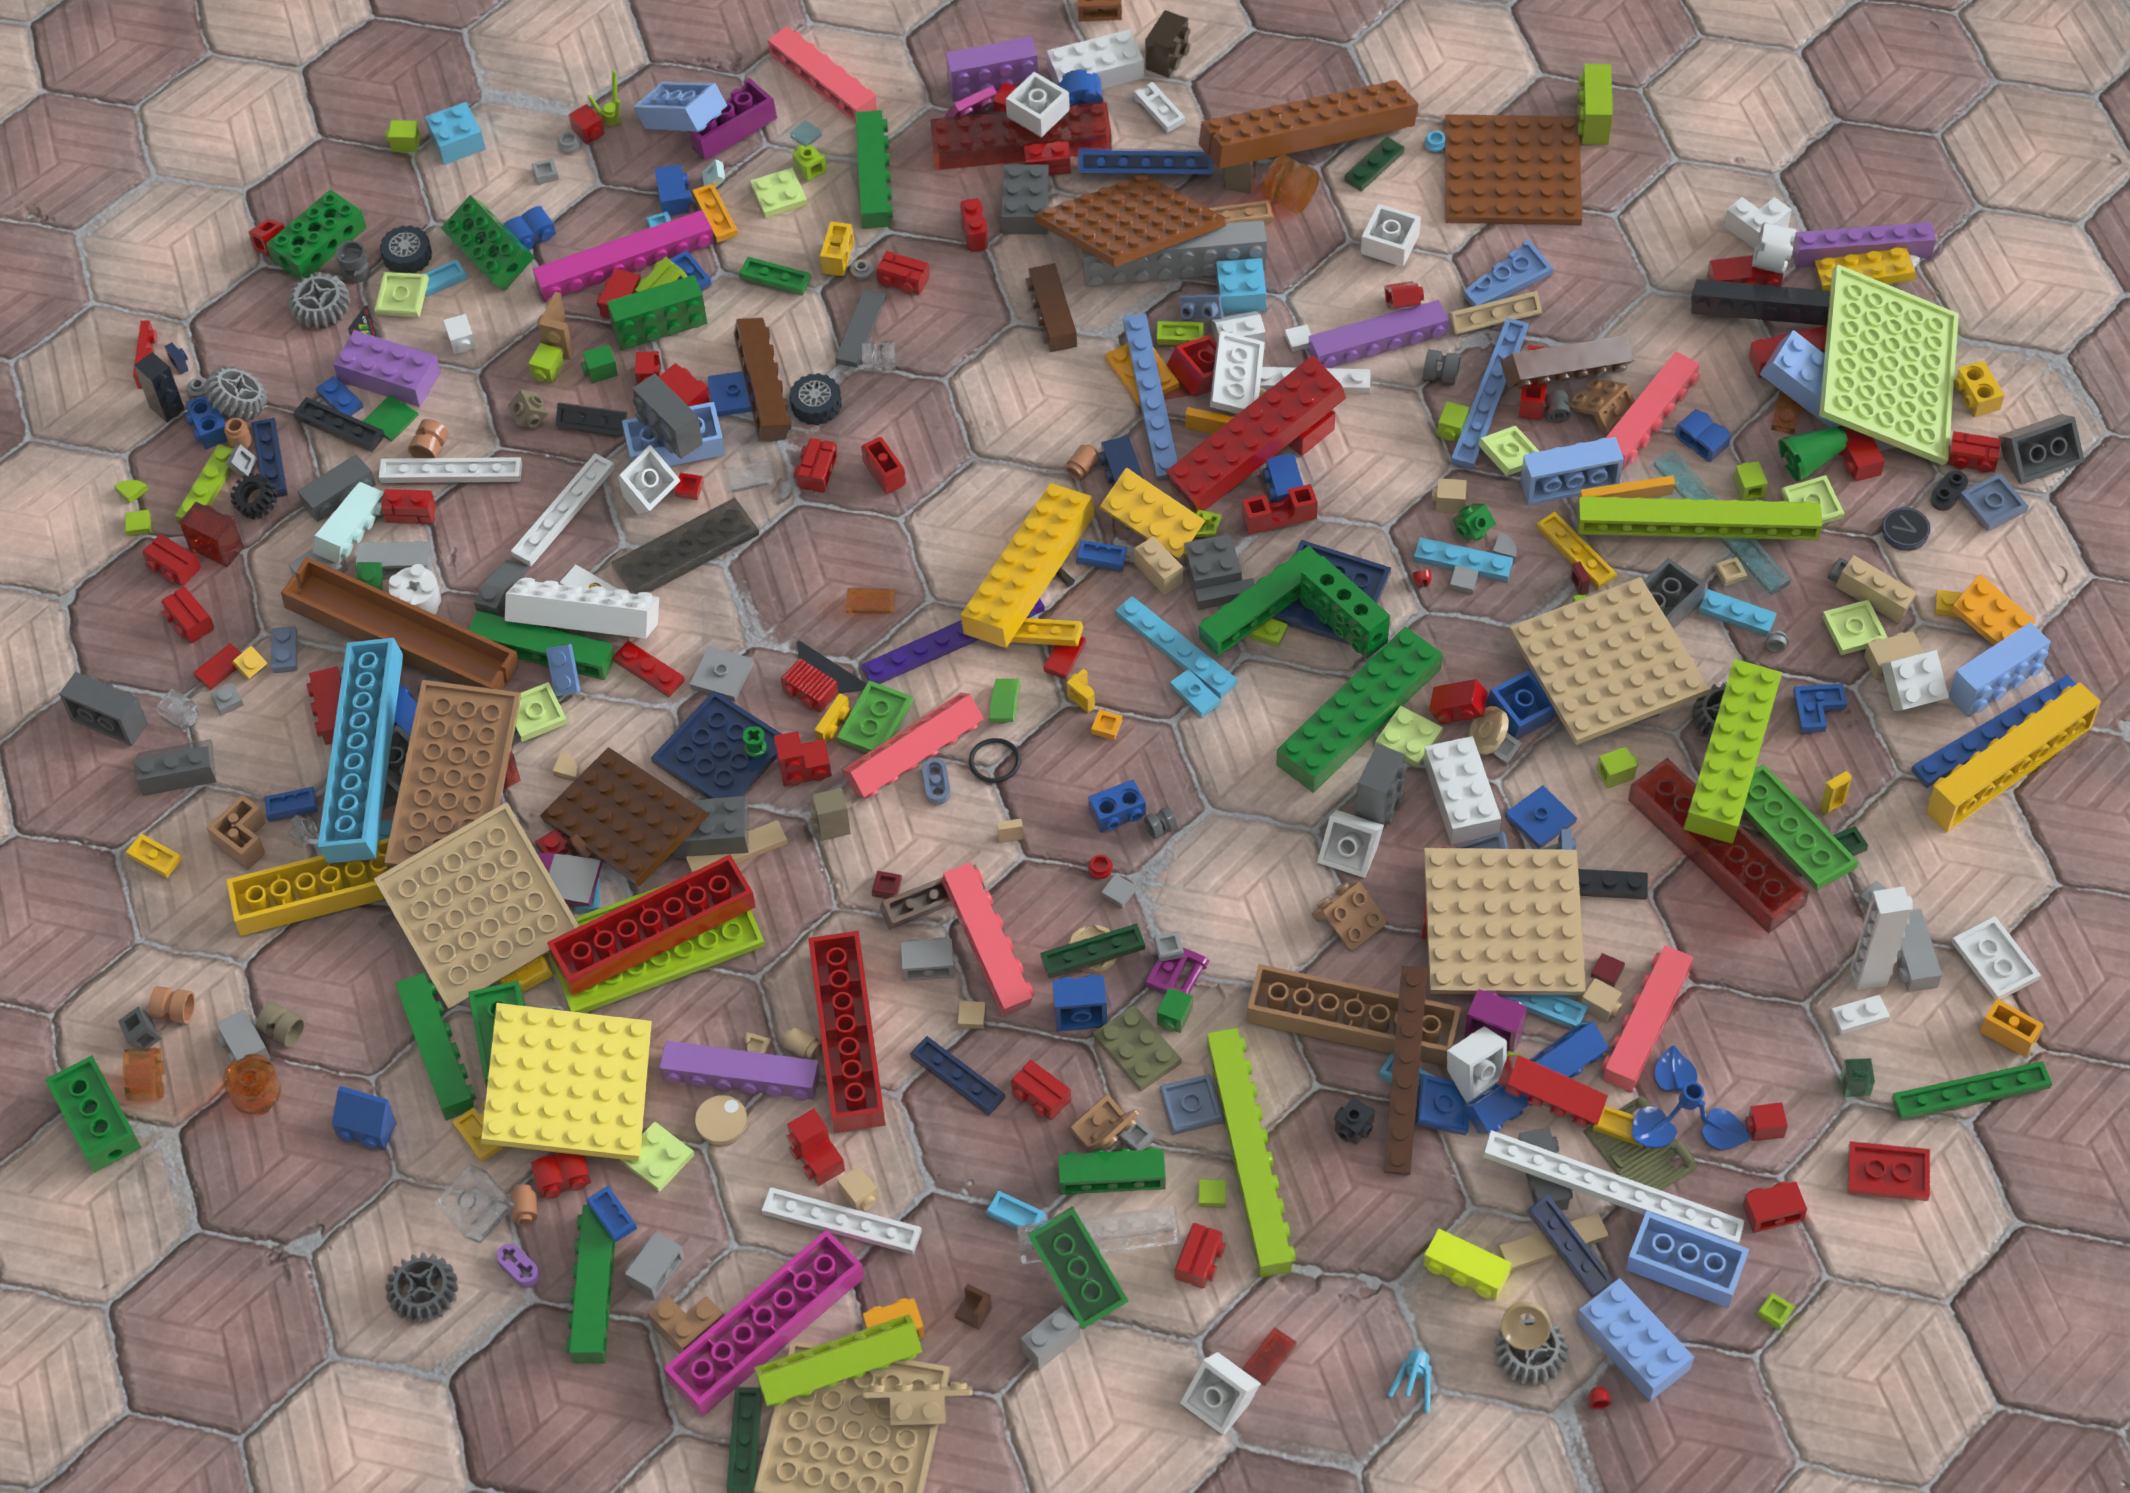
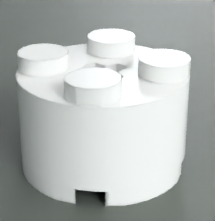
M1763 222L1758 235V244L1755 246L1752 266L1785 274L1788 263L1786 259L1790 260L1793 252V246H1790V242L1793 243L1796 229Z
M415 564L412 567L405 568L389 579L390 595L434 615L439 610L438 606L442 598L436 577L430 570L424 568L423 565Z

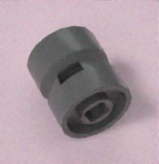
M354 240L343 242L338 246L336 257L343 279L349 283H359L367 279L371 270L364 246Z
M1428 349L1423 379L1436 381L1438 378H1441L1443 383L1455 385L1461 355L1453 353L1443 355L1441 351ZM1438 362H1443L1441 371L1437 370Z

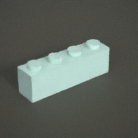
M359 482L315 535L313 553L337 564L344 557H348L353 545L361 541L366 529L370 530L375 518L383 514L381 504L384 492Z

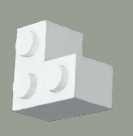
M1741 197L1727 209L1724 227L1755 249L1763 222L1788 227L1792 209L1775 197L1760 209Z

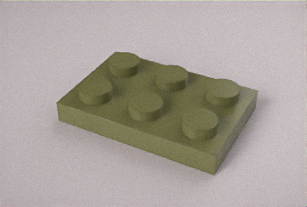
M1135 1005L1093 1032L1095 1040L1140 1092L1182 1064L1180 1056Z

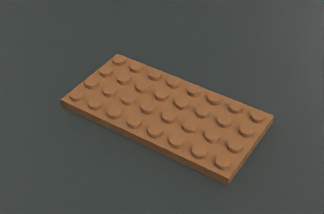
M422 680L384 862L385 866L395 867L500 806L521 700L520 692Z

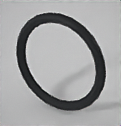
M989 738L981 741L972 749L969 756V766L973 774L980 780L990 783H999L1010 779L1017 773L1021 763V756L1016 746L1010 741L1001 738ZM990 743H1001L1008 746L1016 757L1014 768L1010 773L999 778H990L982 775L974 765L975 754L981 747Z

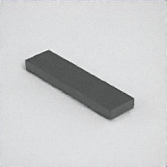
M868 289L863 290L836 355L837 364L858 368L885 303L886 293Z

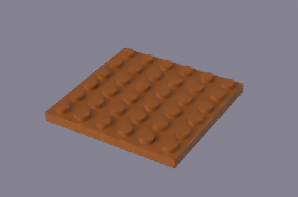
M1445 114L1446 223L1582 225L1578 116Z
M1138 174L1135 178L1119 181L1110 187H1102L1096 192L1083 194L1077 199L1064 201L1060 205L1047 207L1043 211L1034 214L1037 224L1114 268L1226 226L1225 217L1146 174Z

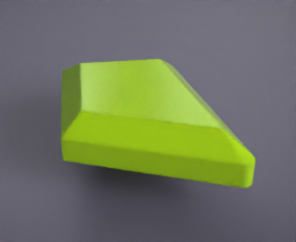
M1198 510L1196 515L1204 519L1205 522L1195 537H1216L1222 515Z

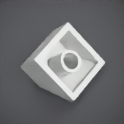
M1255 311L1225 316L1222 319H1210L1216 343L1220 331L1265 342L1266 331L1262 318Z
M651 445L646 447L618 475L622 496L637 514L649 512L681 481Z
M1336 810L1330 815L1317 863L1365 878L1377 851L1384 825Z
M1484 1026L1447 1050V1071L1466 1103L1498 1082L1507 1058V1041Z
M1217 1352L1203 1360L1180 1404L1224 1435L1249 1406L1261 1383Z

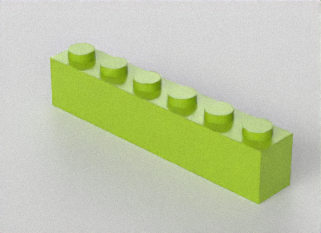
M907 1314L754 1367L767 1406H778L787 1402L789 1398L810 1395L815 1389L823 1386L825 1388L833 1387L839 1381L849 1377L851 1379L859 1378L865 1372L872 1369H885L895 1361L911 1360L923 1351L914 1322L910 1315Z

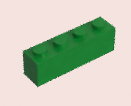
M1148 1147L1135 1151L1130 1149H1120L1117 1152L1095 1150L1091 1153L1067 1152L1058 1155L1060 1195L1166 1189L1164 1149Z

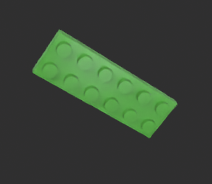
M1764 764L1755 768L1742 813L1816 890L1858 868V861Z

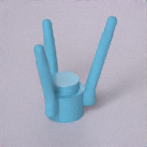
M1417 1349L1410 1350L1407 1360H1403L1401 1369L1388 1392V1397L1392 1398L1407 1371L1409 1380L1405 1397L1408 1398L1410 1397L1415 1378H1421L1424 1375V1412L1426 1414L1430 1412V1375L1432 1367L1428 1365L1430 1360L1428 1353Z

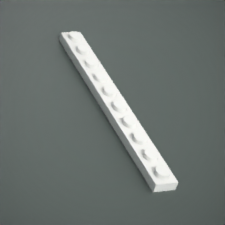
M1492 1130L1488 1136L1483 1158L1643 1215L1647 1211L1728 1242L1739 1244L1745 1220Z

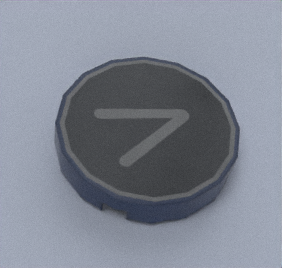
M1900 507L1891 510L1885 515L1881 530L1885 541L1889 545L1899 550L1908 551L1912 548H1921L1927 542L1930 535V523L1920 511Z

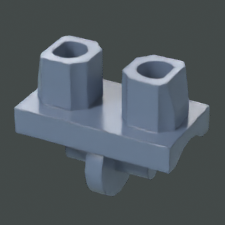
M1202 293L1201 295H1181L1180 297L1182 319H1222L1224 316L1221 307V295Z

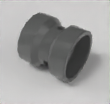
M1560 390L1552 391L1545 396V405L1548 408L1547 417L1552 423H1562L1571 417L1568 406L1569 399L1566 392Z
M1167 806L1160 809L1155 815L1149 814L1144 817L1145 826L1153 839L1161 837L1163 832H1171L1178 828L1177 821Z

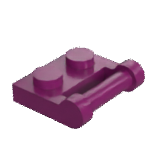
M1183 948V958L1162 962L1157 960L1146 981V987L1166 994L1170 987L1190 995L1201 971L1205 970L1208 966L1209 960L1201 954ZM1187 962L1192 963L1193 967L1182 988L1176 987L1175 984Z

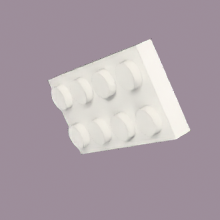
M1224 331L1219 332L1210 407L1239 414L1259 398L1265 342Z

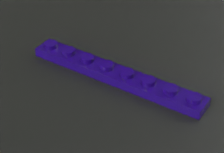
M1040 598L1027 618L1045 611L1044 604ZM960 620L861 664V670L868 681L882 684L981 639L964 634L962 621Z

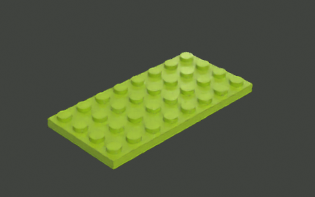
M663 886L575 917L579 926L584 925ZM751 910L574 996H572L553 962L550 952L548 955L570 1011L586 1013L765 947V943Z

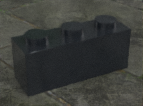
M151 352L134 365L149 407L168 423L185 410L171 369L164 361Z

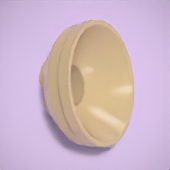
M1518 1302L1511 1305L1505 1311L1501 1320V1332L1505 1340L1513 1347L1521 1350H1533L1541 1347L1548 1340L1551 1332V1322L1547 1312L1541 1306L1532 1302ZM1525 1313L1531 1314L1535 1318V1323L1524 1325L1520 1322L1519 1317Z

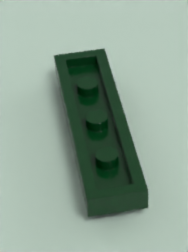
M1136 923L1041 952L1040 958L1048 979L1145 950V942Z
M735 1387L727 1493H754L763 1398L760 1387Z

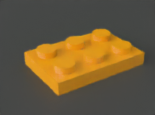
M1125 344L1105 353V361L1137 405L1141 407L1128 344ZM1154 349L1164 396L1179 389V381Z
M1981 574L1973 580L1950 608L1993 646L2028 623L2034 624L2036 622L2034 618Z

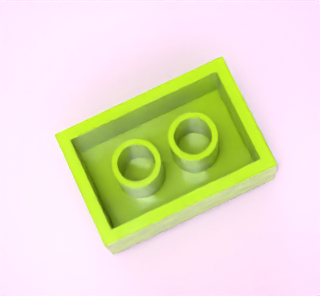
M1584 64L1583 73H1579L1578 83L1581 88H1577V101L1581 103V105L1577 106V116L1581 120V122H1578V135H1582V144L1609 145L1613 117L1611 64Z

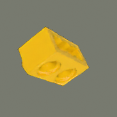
M830 221L820 254L823 274L845 275L854 244L852 224Z
M1984 360L1958 368L1954 385L1956 390L1962 394L1967 409L1971 410L1974 417L2001 409L2005 395Z

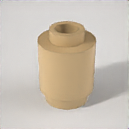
M799 1027L789 1029L783 1037L784 1049L799 1058L816 1060L822 1050V1044L819 1043L818 1038Z

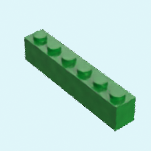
M882 110L856 112L862 229L889 227V218L893 217L892 204H888V200H892L891 187H887V183H891L890 169L886 170V166H890L889 152L885 153V149H889L888 136H884V132H888V121L883 119Z
M1307 546L1302 551H1297L1291 559L1284 564H1279L1269 575L1261 577L1255 585L1248 590L1240 592L1237 598L1230 603L1222 605L1212 616L1204 618L1198 625L1199 639L1219 657L1299 599L1301 572L1321 556L1310 546Z
M477 611L468 629L516 651L517 659L548 667L546 648L572 644L577 674L601 680L606 679L614 661L613 646L605 640H594L586 638L581 634L574 635L563 632L560 629H549L540 625L505 621L504 617L496 616L491 612L483 613Z
M423 972L396 982L395 985L445 1121L463 1115L474 1107L472 1100L477 1098L472 1085L466 1086L464 1079L469 1077L464 1063L459 1065L456 1058L461 1057L456 1042L451 1044L448 1038L453 1036L448 1021L443 1023L441 1019L445 1012L441 1001L435 1002L433 996L437 995V991L433 981H427Z
M583 1205L582 1214L577 1216V1230H580V1239L575 1240V1254L578 1255V1263H573V1279H576V1286L571 1288L570 1300L571 1304H574L573 1312H569L568 1327L572 1329L571 1337L566 1339V1353L571 1355L573 1363H606L615 1243L590 1207Z

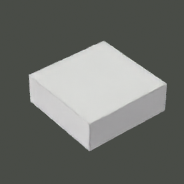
M1308 325L1285 330V336L1292 352L1308 348L1309 336L1311 335Z

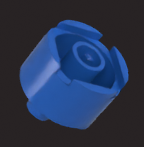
M1077 69L1067 72L1062 76L1063 80L1060 83L1058 81L1057 85L1069 92L1070 110L1065 115L1068 116L1070 121L1076 122L1081 118L1098 116L1102 113L1104 99L1101 79L1098 74L1094 72L1090 74L1084 69Z

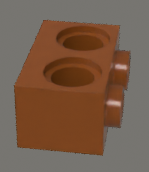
M1078 0L1079 22L1122 20V1Z

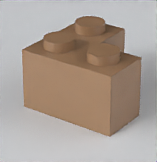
M242 794L207 827L213 844L247 870L265 854L260 838L254 833L266 822L260 807Z
M667 1296L648 1312L651 1326L680 1354L722 1319L724 1313L707 1296L686 1313Z

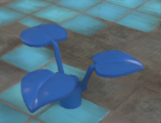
M1671 1046L1661 1055L1654 1069L1655 1082L1663 1091L1675 1089L1676 1093L1680 1094L1679 1103L1668 1117L1665 1116L1661 1109L1648 1106L1639 1110L1632 1124V1137L1634 1141L1649 1148H1661L1669 1145L1677 1134L1676 1127L1669 1121L1675 1117L1681 1108L1694 1110L1697 1107L1700 1109L1702 1121L1706 1123L1702 1128V1136L1711 1147L1718 1150H1728L1748 1142L1750 1136L1742 1122L1725 1109L1714 1108L1709 1112L1708 1118L1706 1117L1705 1102L1702 1100L1704 1089L1696 1082L1698 1077L1694 1065L1680 1053L1676 1046Z

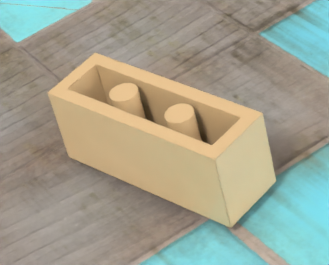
M1853 555L1842 571L1835 586L1860 602L1869 599L1874 610L1898 624L1910 608L1917 594L1915 590Z

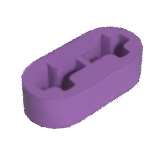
M504 1244L498 1249L496 1255L500 1267L518 1285L524 1288L536 1285L540 1277L538 1268L524 1252L514 1244ZM506 1254L513 1255L516 1263L514 1264L510 1259L505 1260L504 1256ZM523 1268L526 1272H531L532 1276L529 1278L527 1276L523 1277L520 1269Z

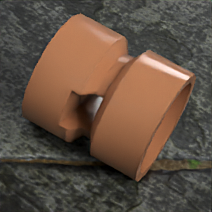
M422 420L415 433L416 435L408 447V452L414 458H437L441 447L448 437V430L444 425L435 420Z
M156 986L151 993L149 1001L150 1018L163 1021L170 1018L172 1022L189 1023L195 1008L194 992L181 989L172 992L171 988Z

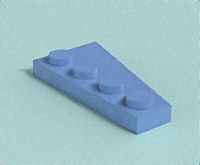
M1526 239L1519 249H1514L1508 254L1507 259L1502 263L1498 262L1491 272L1487 275L1484 274L1465 289L1464 297L1471 306L1501 300L1553 275V267L1531 241Z

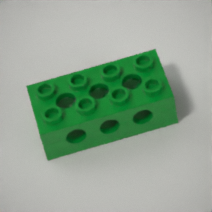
M330 189L266 245L271 261L302 282V277L309 278L310 274L313 275L333 258L340 244L355 239L367 227L362 210Z
M472 195L467 197L441 227L446 235L493 284L505 291L535 258L492 211Z
M1321 556L1301 572V603L1304 607L1310 608L1315 612L1321 622L1327 623L1333 628L1339 638H1344L1356 653H1361L1367 659L1388 643L1390 614L1324 556Z
M519 980L468 992L486 1088L496 1005L501 1003L525 1006Z
M93 1055L45 1079L94 1173L142 1148Z

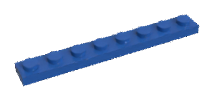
M2069 675L2062 677L1914 764L1911 771L1926 788L1932 786L1939 778L1949 776L1952 770L1959 764L1964 765L1969 762L1974 753L1987 749L1988 745L1995 738L2001 739L2012 726L2022 724L2030 713L2040 711L2048 700L2058 698L2066 687H2073L2076 683Z

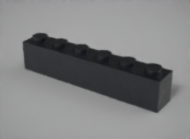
M1696 279L1691 294V314L1827 326L1831 291Z

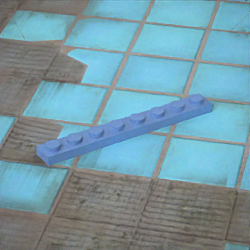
M1146 314L1124 316L1123 325L1156 481L1167 480L1169 477L1166 471L1178 461Z
M1506 318L1452 455L1451 464L1474 470L1481 452L1478 443L1482 437L1487 436L1507 385L1500 361L1512 353L1520 352L1529 323Z

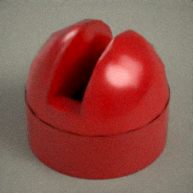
M1431 570L1412 572L1414 584L1419 588L1423 584L1424 587L1430 585L1432 579Z
M1601 1386L1592 1388L1588 1396L1589 1407L1592 1409L1609 1407L1611 1399L1608 1390Z

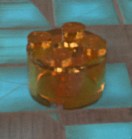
M157 1047L125 1049L123 1054V1079H125V1084L128 1085V1087H124L126 1101L164 1098L165 1088L164 1083H162V1075L165 1074L164 1059H162V1049Z
M258 1054L244 1055L245 1058L238 1061L235 1059L227 1066L223 1075L225 1090L232 1105L240 1112L246 1114L263 1115L268 1113L281 1094V1083L273 1065L266 1057Z

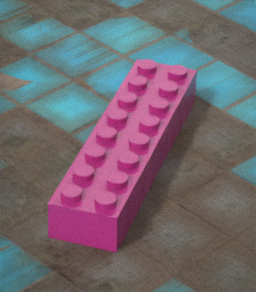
M826 1229L666 1365L664 1372L667 1381L701 1417L705 1416L734 1391L735 1387L741 1385L755 1373L754 1367L769 1361L791 1340L864 1279L862 1264Z

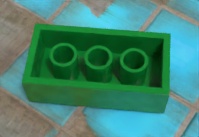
M695 275L607 301L612 330L620 350L708 324L703 294Z
M1073 1206L1027 1233L1031 1243L1082 1329L1129 1302Z

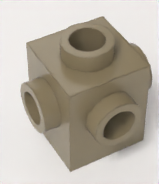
M520 389L508 404L515 423L520 427L536 429L548 414L544 402L538 393Z

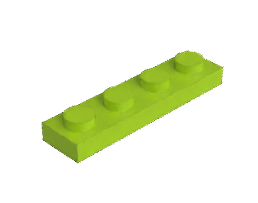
M217 445L176 513L177 521L199 527L232 471L226 465V462L233 448Z

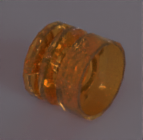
M1280 155L1271 164L1262 185V196L1267 200H1272L1275 204L1282 202L1284 208L1296 214L1301 213L1308 206L1316 192L1319 173L1305 164L1299 166L1298 161L1295 159L1291 160L1286 155Z

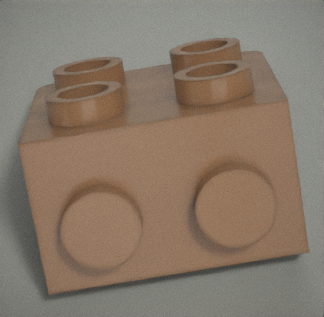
M555 292L553 297L548 299L546 310L543 315H540L537 322V327L541 334L540 342L560 348L563 358L570 360L573 355V348L568 324L565 323L566 317L561 293Z
M1360 881L1350 884L1347 882L1342 883L1335 889V895L1331 898L1327 896L1316 904L1318 908L1311 913L1316 921L1327 920L1348 950L1358 948L1387 923L1385 916Z
M1106 1094L1068 1129L1087 1152L1095 1149L1102 1150L1104 1147H1110L1118 1140L1116 1134L1118 1135L1123 1130L1127 1131L1137 1122L1135 1117L1139 1114V1111L1134 1109L1124 1113L1110 1095Z

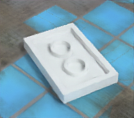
M1996 916L1952 939L1951 943L1995 1001L1996 999L2001 1000L2038 981L2041 976Z

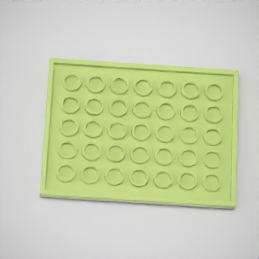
M1837 264L1832 270L1819 416L1940 465L1947 463L1949 458L1958 313Z

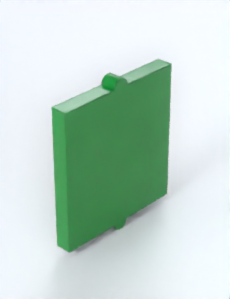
M389 395L363 422L382 429L385 434L384 437L392 442L418 416V412L408 407L406 402H400Z

